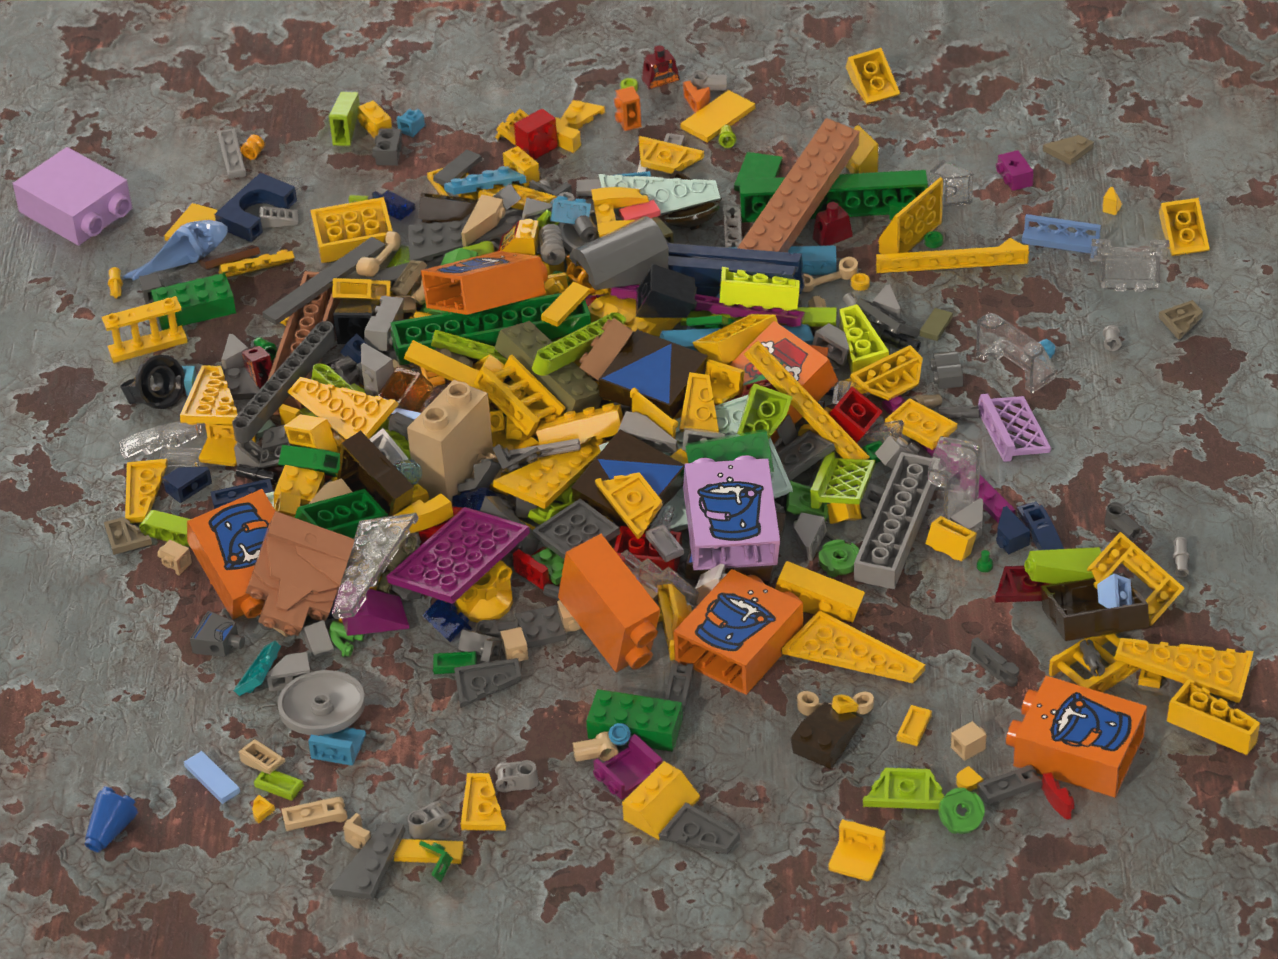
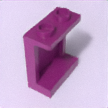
M636 734L630 737L627 749L604 763L599 759L593 761V774L599 782L602 781L613 795L616 794L621 800L628 797L663 763V759Z

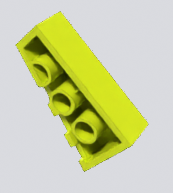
M722 267L719 303L727 306L735 304L745 307L762 306L765 309L776 307L786 311L798 308L799 280L777 276L768 279V276L765 274L757 273L751 276L746 274L744 270H737V273L728 272L729 268Z
M858 304L839 309L840 330L845 332L849 351L847 359L851 374L889 356L888 349Z

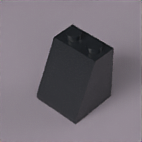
M652 264L637 289L636 317L687 318L697 305V300H695L697 292L695 278Z
M341 299L333 314L337 344H346L356 334L364 340L365 328L371 316H376L375 308L380 306L379 300Z

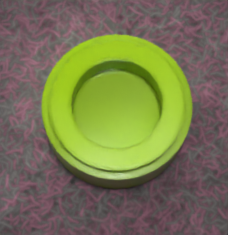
M626 78L620 83L621 89L633 86L635 91L638 90V81L636 79Z

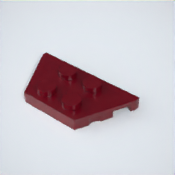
M1005 566L994 602L1042 601L1041 586L1050 585V583L1032 581L1024 566Z

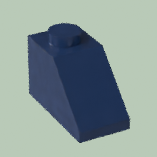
M178 467L163 477L166 493L179 503L184 502L212 484L208 467Z
M1005 506L1002 509L996 542L1000 548L1011 554L1029 546L1030 530Z

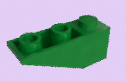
M282 445L278 465H289L324 472V475L337 477L340 469V453L322 449Z

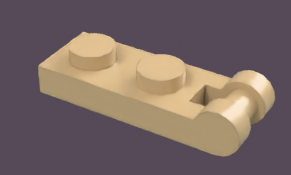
M334 797L283 808L282 815L286 831L331 821L344 822L348 816L346 810L343 809L345 807L343 798Z

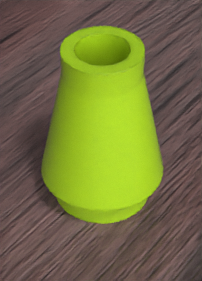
M724 125L721 128L718 141L724 148H731L737 139L732 128L729 125Z

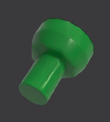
M983 550L981 558L977 561L976 567L980 572H990L993 569V561L989 558L990 552L988 550Z

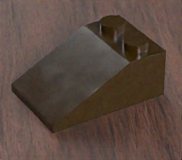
M824 702L800 723L792 735V751L796 755L832 769L864 720L862 717L850 712L839 714L832 708L831 704Z

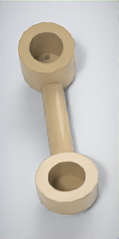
M388 231L385 238L386 248L376 259L362 257L356 266L357 274L368 277L375 276L379 271L380 264L392 251H397L400 248L401 237L399 233Z
M845 257L839 262L837 272L815 279L809 274L804 273L805 286L802 292H811L815 286L840 278L844 280L851 279L853 275L857 274V260L853 257Z
M802 691L797 696L798 710L806 716H809L823 704L819 703L818 696L810 691ZM860 692L853 697V700L859 704L858 710L854 713L864 715L873 709L874 697L870 692Z

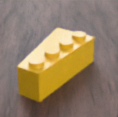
M609 403L599 409L589 407L584 409L583 412L575 413V411H569L564 413L563 416L558 417L556 415H549L542 420L536 430L539 444L543 445L572 439H579L580 444L590 441L594 436L598 440L616 435L623 420L621 405Z
M788 561L785 562L775 587L780 592L789 591L795 594L803 602V612L816 614L820 610L838 620L852 623L865 594L862 590Z
M1188 678L1169 702L1167 722L1248 755L1257 743L1260 722L1238 708L1233 710L1228 706L1227 701L1222 698L1219 700L1210 695L1211 691L1205 687L1200 689L1195 685L1194 680Z

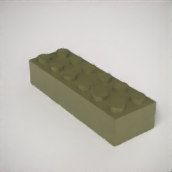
M528 321L500 330L495 349L507 360L510 355H513L566 407L564 413L569 411H575V413L583 412L584 409L589 407L599 409L602 397L599 396V385L574 362L546 376L537 375L532 371L537 351L553 343L533 323Z

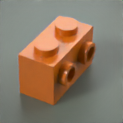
M634 87L616 90L614 103L617 108V112H615L617 123L621 124L624 131L640 128V98Z

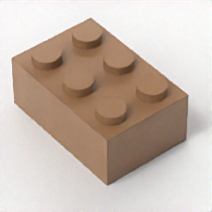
M615 318L612 321L607 320L602 328L604 332L601 337L596 336L590 345L593 347L590 353L585 352L579 361L581 363L579 368L598 381L635 333V331Z

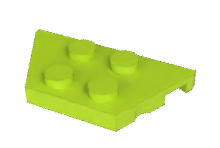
M885 768L880 774V778L872 785L871 792L868 796H864L863 807L939 809V803L944 795L940 784L935 781V776L930 769Z

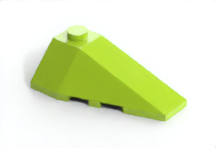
M754 383L750 388L737 434L766 429L769 439L786 417L792 396Z

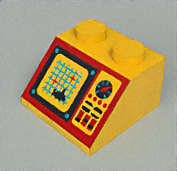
M519 220L502 236L498 251L536 256L539 245L538 220Z

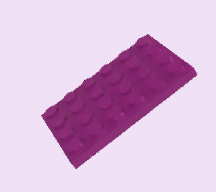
M464 507L386 576L387 581L390 584L453 604L530 534L529 526Z

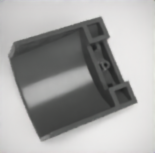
M643 216L572 250L569 258L575 266L583 267L589 275L591 286L595 290L641 284L652 264L668 269L669 247L655 221L650 217Z

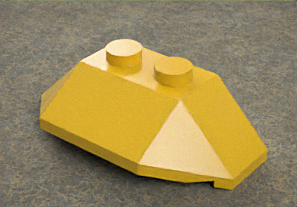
M909 345L852 373L850 377L864 391L890 400L919 385L923 357Z
M673 584L657 585L658 603L661 609L660 613L662 615L670 660H675L674 630L692 612L691 605H687L685 596Z

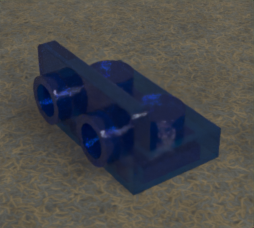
M389 190L383 194L376 191L372 193L373 199L384 197L388 215L400 221L415 210L414 203Z
M479 488L474 492L464 491L460 495L452 496V506L467 507L480 511L485 496H497V494L491 492L488 488Z
M439 599L422 615L449 642L464 627L470 631L473 629L467 624L470 620L462 612L459 614L455 612L458 608L454 604L445 603Z

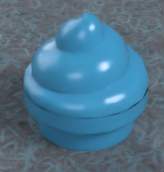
M1044 339L1037 344L1036 353L1042 359H1050L1055 353L1056 348L1053 342Z
M617 723L610 728L608 735L613 744L624 745L629 741L631 732L627 725Z

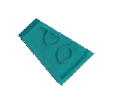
M273 641L264 646L233 690L238 696L246 692L251 693L257 686L263 683L273 661L278 657V652L281 648L278 642Z

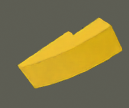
M555 117L558 146L574 153L581 146L580 131L570 128L568 121Z
M333 278L332 298L380 301L381 296L390 297V281Z
M443 494L437 495L426 503L419 499L388 518V529L395 536H398L402 532L414 533L438 525L453 517L451 501Z

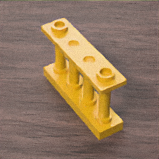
M176 296L102 316L106 331H112L114 344L108 346V351L113 363L188 343L182 325L177 326L175 312L182 311ZM168 315L170 329L159 331L156 318ZM149 320L151 334L140 337L138 323ZM130 325L133 339L122 342L119 328Z
M513 355L509 356L504 368L496 373H492L486 366L481 368L473 382L481 391L488 393V398L526 436L533 434L541 419L549 415L562 416L566 409ZM510 376L516 383L506 387L500 379ZM523 389L529 397L519 400L513 393ZM536 402L543 410L533 414L526 406Z
M1116 633L1084 638L1060 654L1054 655L1050 659L1049 675L1053 677L1062 671L1079 686L1105 692L1141 668L1114 659V656L1102 647L1108 641L1116 647L1118 646L1120 638L1116 636ZM1087 639H1089L1100 653L1101 658L1109 663L1110 666L1105 668V672L1101 676L1095 670L1097 676L1084 679L1069 666L1078 661L1091 672L1089 666L1083 660L1084 655L1079 647L1083 640H1086L1087 645H1089Z

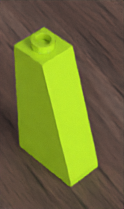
M340 92L330 112L329 121L333 145L351 146L359 113L358 106H360L358 92Z
M1099 547L1030 551L1027 560H1025L1024 568L1031 580L1036 582L1056 584L1085 580L1094 577L1091 571H1087V568L1101 554V550Z

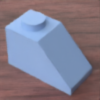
M1114 573L1097 584L1098 602L1106 608L1132 605L1130 579Z

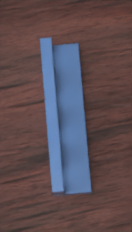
M1026 214L1022 244L1097 254L1100 244L1101 225ZM1029 222H1037L1040 226L1030 227ZM1050 224L1056 225L1059 229L1051 230L1048 226ZM1073 227L1077 232L1071 233L1067 228ZM1085 231H1096V236L1088 235Z

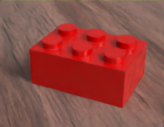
M620 526V534L617 536L614 550L631 572L674 576L675 579L681 556L665 562L646 538L645 532L641 538L637 539L629 527ZM670 531L682 547V532Z

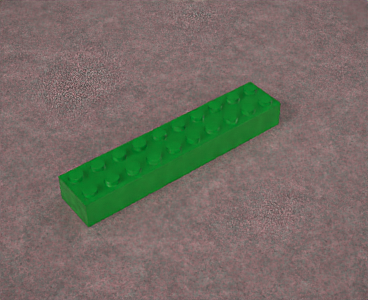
M926 170L840 174L810 219H816L818 213L827 210V204L830 202H836L849 217L889 215L891 201L910 203L928 188ZM785 177L739 180L741 223L755 222Z
M558 293L530 298L468 315L447 312L390 322L391 338L400 366L412 363L405 360L404 356L413 340L433 350L436 349V347L431 346L435 330L495 347L501 329L530 321L548 339L565 337L590 324L591 315L584 299L558 327L542 321L541 314L562 294Z

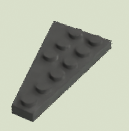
M510 216L501 218L496 227L468 246L496 238L501 240L502 236L521 220V217ZM467 221L408 225L410 260H426L428 262L432 261L435 256H445L450 251L463 248L461 232Z

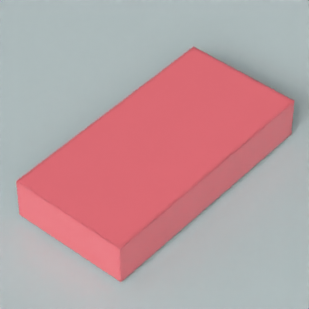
M654 200L619 209V215L622 220H637L643 216L654 218L661 215L660 209Z

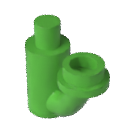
M333 621L329 629L331 641L342 651V657H350L353 652L354 645L348 641H363L365 634L347 636L343 623ZM340 638L348 641L344 644Z

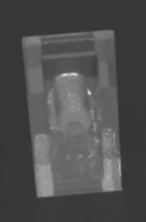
M838 380L834 385L832 404H837L851 386L858 391L859 385L855 381Z

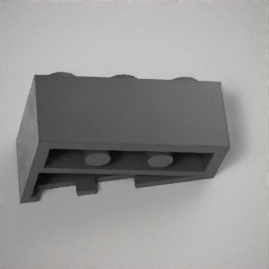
M485 496L480 512L526 525L514 515L515 513L511 509H508L501 502L502 500L498 496ZM529 528L530 534L509 553L513 554L519 549L531 556L537 551L540 541L533 536V532Z

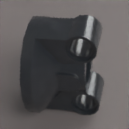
M153 355L146 358L139 366L135 378L127 380L121 384L120 388L129 404L144 403L153 409H167L174 406L181 399L185 390V374L182 366L176 359L169 355ZM151 376H153V379H154V383H153V386H152V387H151V385H150V378H151Z

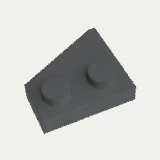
M245 368L225 369V381H227L233 400L252 399L260 390Z

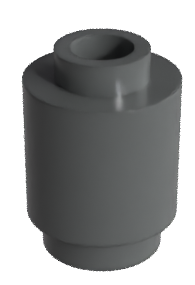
M582 215L575 220L574 227L582 241L591 242L597 238L598 230L591 218Z

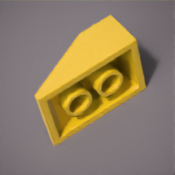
M882 48L848 57L846 63L847 72L866 105L900 95Z
M1199 198L1161 203L1159 209L1161 226L1172 256L1210 250Z

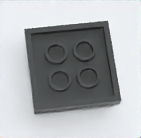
M579 499L533 529L532 532L536 539L565 559L566 552L599 534H602L609 542L620 534V529L582 499Z

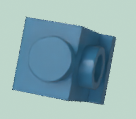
M408 109L402 116L397 117L398 129H401L403 134L411 137L415 136L425 126L424 114L418 109L415 111Z

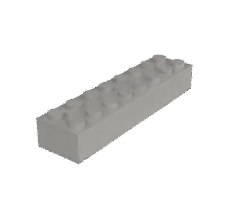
M904 452L900 453L855 559L854 581L895 589L940 479V460Z

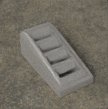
M260 207L262 228L299 225L298 210Z

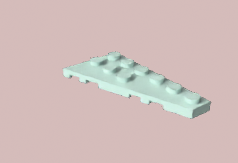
M598 174L602 188L624 187L639 189L642 196L646 195L649 201H655L661 215L720 200L716 180H684L681 178L666 179L663 177H630ZM621 207V208H616V209H614L615 215L620 216V215H619V209H622V208H625V207Z

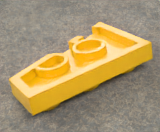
M689 372L679 428L680 432H684V428L719 432L709 375Z
M467 773L461 830L506 831V825L489 773Z

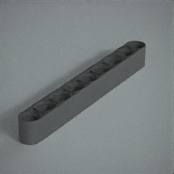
M319 322L235 417L232 425L237 442H249L288 398L290 394L287 391L300 377L305 378L313 369V366L333 346L335 336L331 322Z

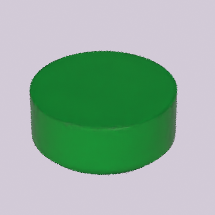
M937 231L928 232L924 236V244L929 248H939L943 245V235Z

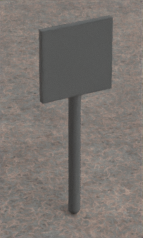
M787 415L776 429L780 437L774 444L775 449L781 441L785 447L798 435L790 415Z

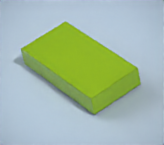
M276 770L271 774L261 772L254 781L256 788L293 801L304 786L303 780Z

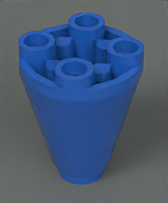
M104 786L96 796L84 845L97 853L105 849L136 817L138 810L134 806L135 800L127 795L122 797L116 794L113 789Z

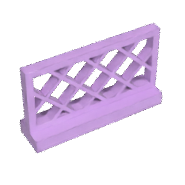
M988 394L980 395L978 403L979 415L1003 462L1011 461L1012 456L1050 453L1051 447L1024 396L991 399ZM1012 404H1021L1022 408L1020 409ZM996 405H999V406L1003 407L1004 409L1001 410V409L996 408L995 406H996ZM1010 410L1017 414L1014 416L1012 414L1007 413L1006 411ZM1020 415L1025 418H1028L1029 421L1027 422L1023 419H1020ZM1001 417H1004V418L1010 420V422L1007 423V422L1001 420ZM1017 423L1024 427L1021 429L1014 426L1013 424ZM1026 429L1035 431V435L1027 432ZM1008 430L1017 433V435L1014 436L1012 434H1009ZM1021 436H1024V437L1030 439V441L1027 442V441L1021 439L1020 437H1021ZM1035 441L1041 444L1042 446H1036L1032 443ZM1017 443L1024 448H1016L1014 444Z

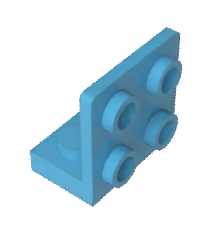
M557 196V198L550 201V204H552L550 221L575 225V220L579 216H590L591 204L586 203L587 200L584 199L569 201L568 197Z
M347 727L331 734L311 735L308 740L311 759L353 766L365 739L366 731Z

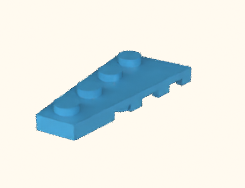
M501 166L498 170H486L479 175L470 174L467 175V178L452 179L451 182L444 183V189L456 195L477 191V187L480 189H492L495 184L507 186L513 181H519L520 184L526 183V176L510 169L508 166Z

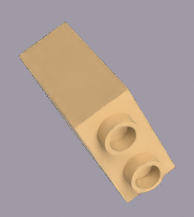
M453 380L407 427L413 479L423 489L427 490L429 495L428 501L439 494H443L451 501L452 506L456 507L467 495L458 492L457 484L464 483L465 479L474 478L471 477L478 454L487 455V452L494 454L492 449L488 393L471 387L465 382Z

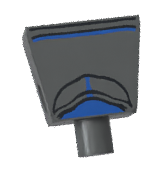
M207 611L190 637L192 652L195 654L225 657L232 647L242 649L245 637L238 635L237 626L234 621Z

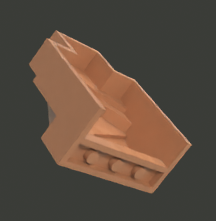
M275 511L267 528L245 592L255 599L265 600L258 622L267 628H277L287 635L298 636L302 630L306 615H309L314 620L326 621L345 572L355 539Z

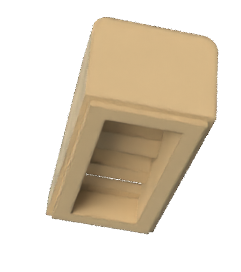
M256 739L239 751L242 763L267 774H271L285 762V758Z

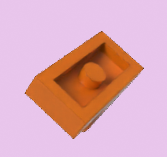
M690 80L683 82L684 98L694 113L709 104V87L698 90Z

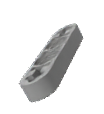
M729 206L724 209L725 248L738 247L742 242L741 211L736 206Z

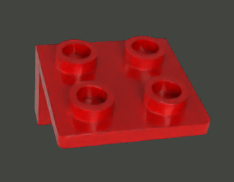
M541 547L531 556L518 549L513 553L514 571L542 590H544L546 584H553L549 579L548 568L532 558L533 555L546 549V547Z

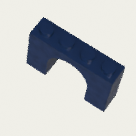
M260 172L214 214L215 220L225 224L228 227V233L252 243L263 232L261 219L245 212V210L252 205L261 203L289 209L297 201L295 186Z

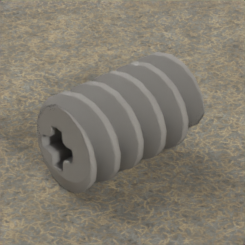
M555 224L545 225L538 233L542 260L549 265H559L565 259L561 228Z

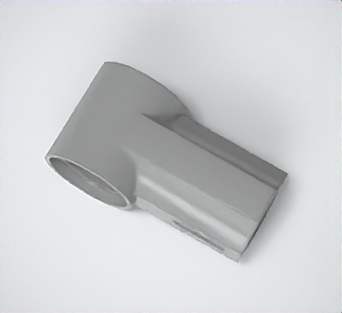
M695 71L692 73V84L698 90L709 87L711 91H726L727 75H708L705 71Z

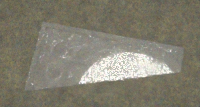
M417 513L359 521L353 548L332 611L335 619L354 617L367 598L365 594L370 587L375 586L377 576L380 572L385 571L399 550L398 544L402 538H407L409 535V528L412 523L416 524L418 521Z

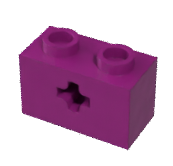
M1019 150L998 155V163H996L997 173L1001 174L1005 184L1012 191L1033 186V170Z

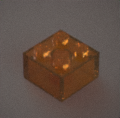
M397 367L377 396L386 400L392 399L399 403L397 408L419 412L435 387L421 373Z

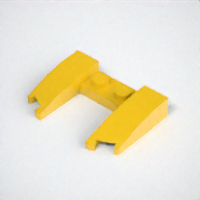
M605 187L591 189L599 238L635 221H616L614 209L649 202L648 196H642L640 190L634 188Z
M1119 532L1087 568V571L1092 572L1096 580L1093 583L1094 587L1098 589L1097 584L1109 577L1120 563L1127 567L1153 590L1146 599L1148 603L1149 625L1152 626L1185 588L1123 533Z

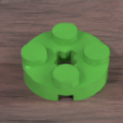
M845 540L829 541L819 551V564L830 577L854 572V562L859 548L853 543L851 545L846 544Z
M955 788L950 790L940 801L938 811L941 822L947 827L949 832L967 834L974 831L980 825L985 813V807L982 799L975 792L972 793L966 788ZM958 806L967 809L964 816L957 813Z

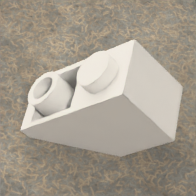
M719 564L701 574L695 588L696 604H699L727 574L725 573V564Z

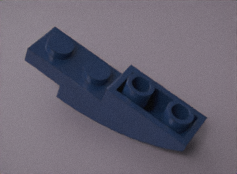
M1035 501L1017 507L1018 514L1030 530L1033 543L1038 550L1064 549L1059 535L1043 505H1039Z

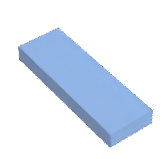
M203 751L184 761L185 768L222 804L240 793V788Z

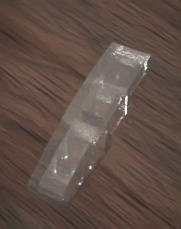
M178 421L136 433L119 441L121 455L124 459L140 451L148 455L162 447L170 451L202 435L201 424L189 425Z
M628 550L621 554L620 558L641 584L657 592V585L673 584L685 596L687 605H691V607L696 605L699 592L670 567L662 571L648 558L641 562Z

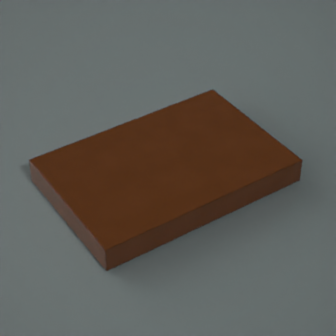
M250 245L201 259L199 263L201 267L209 269L260 254V249L258 246Z

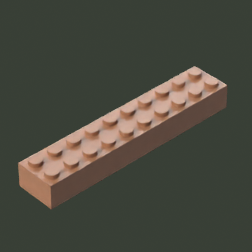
M826 118L744 237L738 249L788 252L858 148L859 131Z
M305 271L300 286L320 272ZM333 286L289 316L268 380L319 322L329 321L334 324L333 314L341 298H332ZM312 370L307 374L305 378L311 379ZM291 395L283 402V404L299 410L305 408ZM279 408L273 415L280 416Z

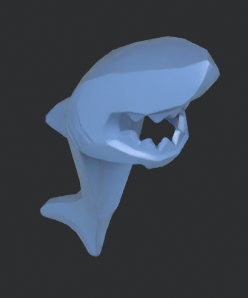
M213 220L186 223L176 230L151 261L125 274L123 279L132 278L134 281L139 279V276L199 262V260L206 257L222 242L227 235L228 227L222 222Z

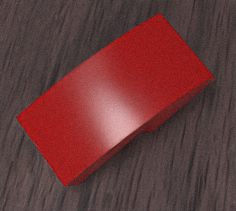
M1052 772L1043 773L1042 790L1047 800L1066 820L1071 819V811L1075 809L1073 796H1069L1067 788H1060L1059 782L1054 781Z

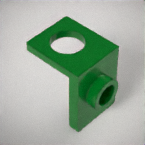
M420 841L419 845L425 851L440 857L431 875L441 882L453 857L445 851V847L433 842L430 845ZM443 864V868H442L441 872L439 873V869H440L441 865Z

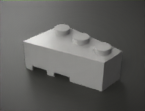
M381 296V304L375 308L377 314L376 316H371L365 328L364 341L376 350L387 351L393 345L390 322L403 320L404 298Z

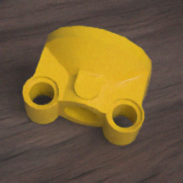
M502 560L494 565L455 601V609L459 615L468 621L478 623L482 620H498L507 614L513 604L510 581L512 569Z

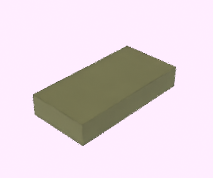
M934 308L921 328L920 336L938 341L952 320L953 313Z

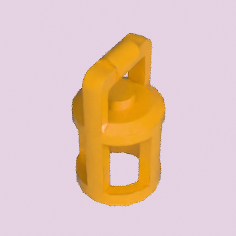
M567 255L565 259L567 264L566 275L569 277L568 281L590 288V294L596 292L597 290L586 282L589 278L587 272L582 266H575L569 258L570 255Z

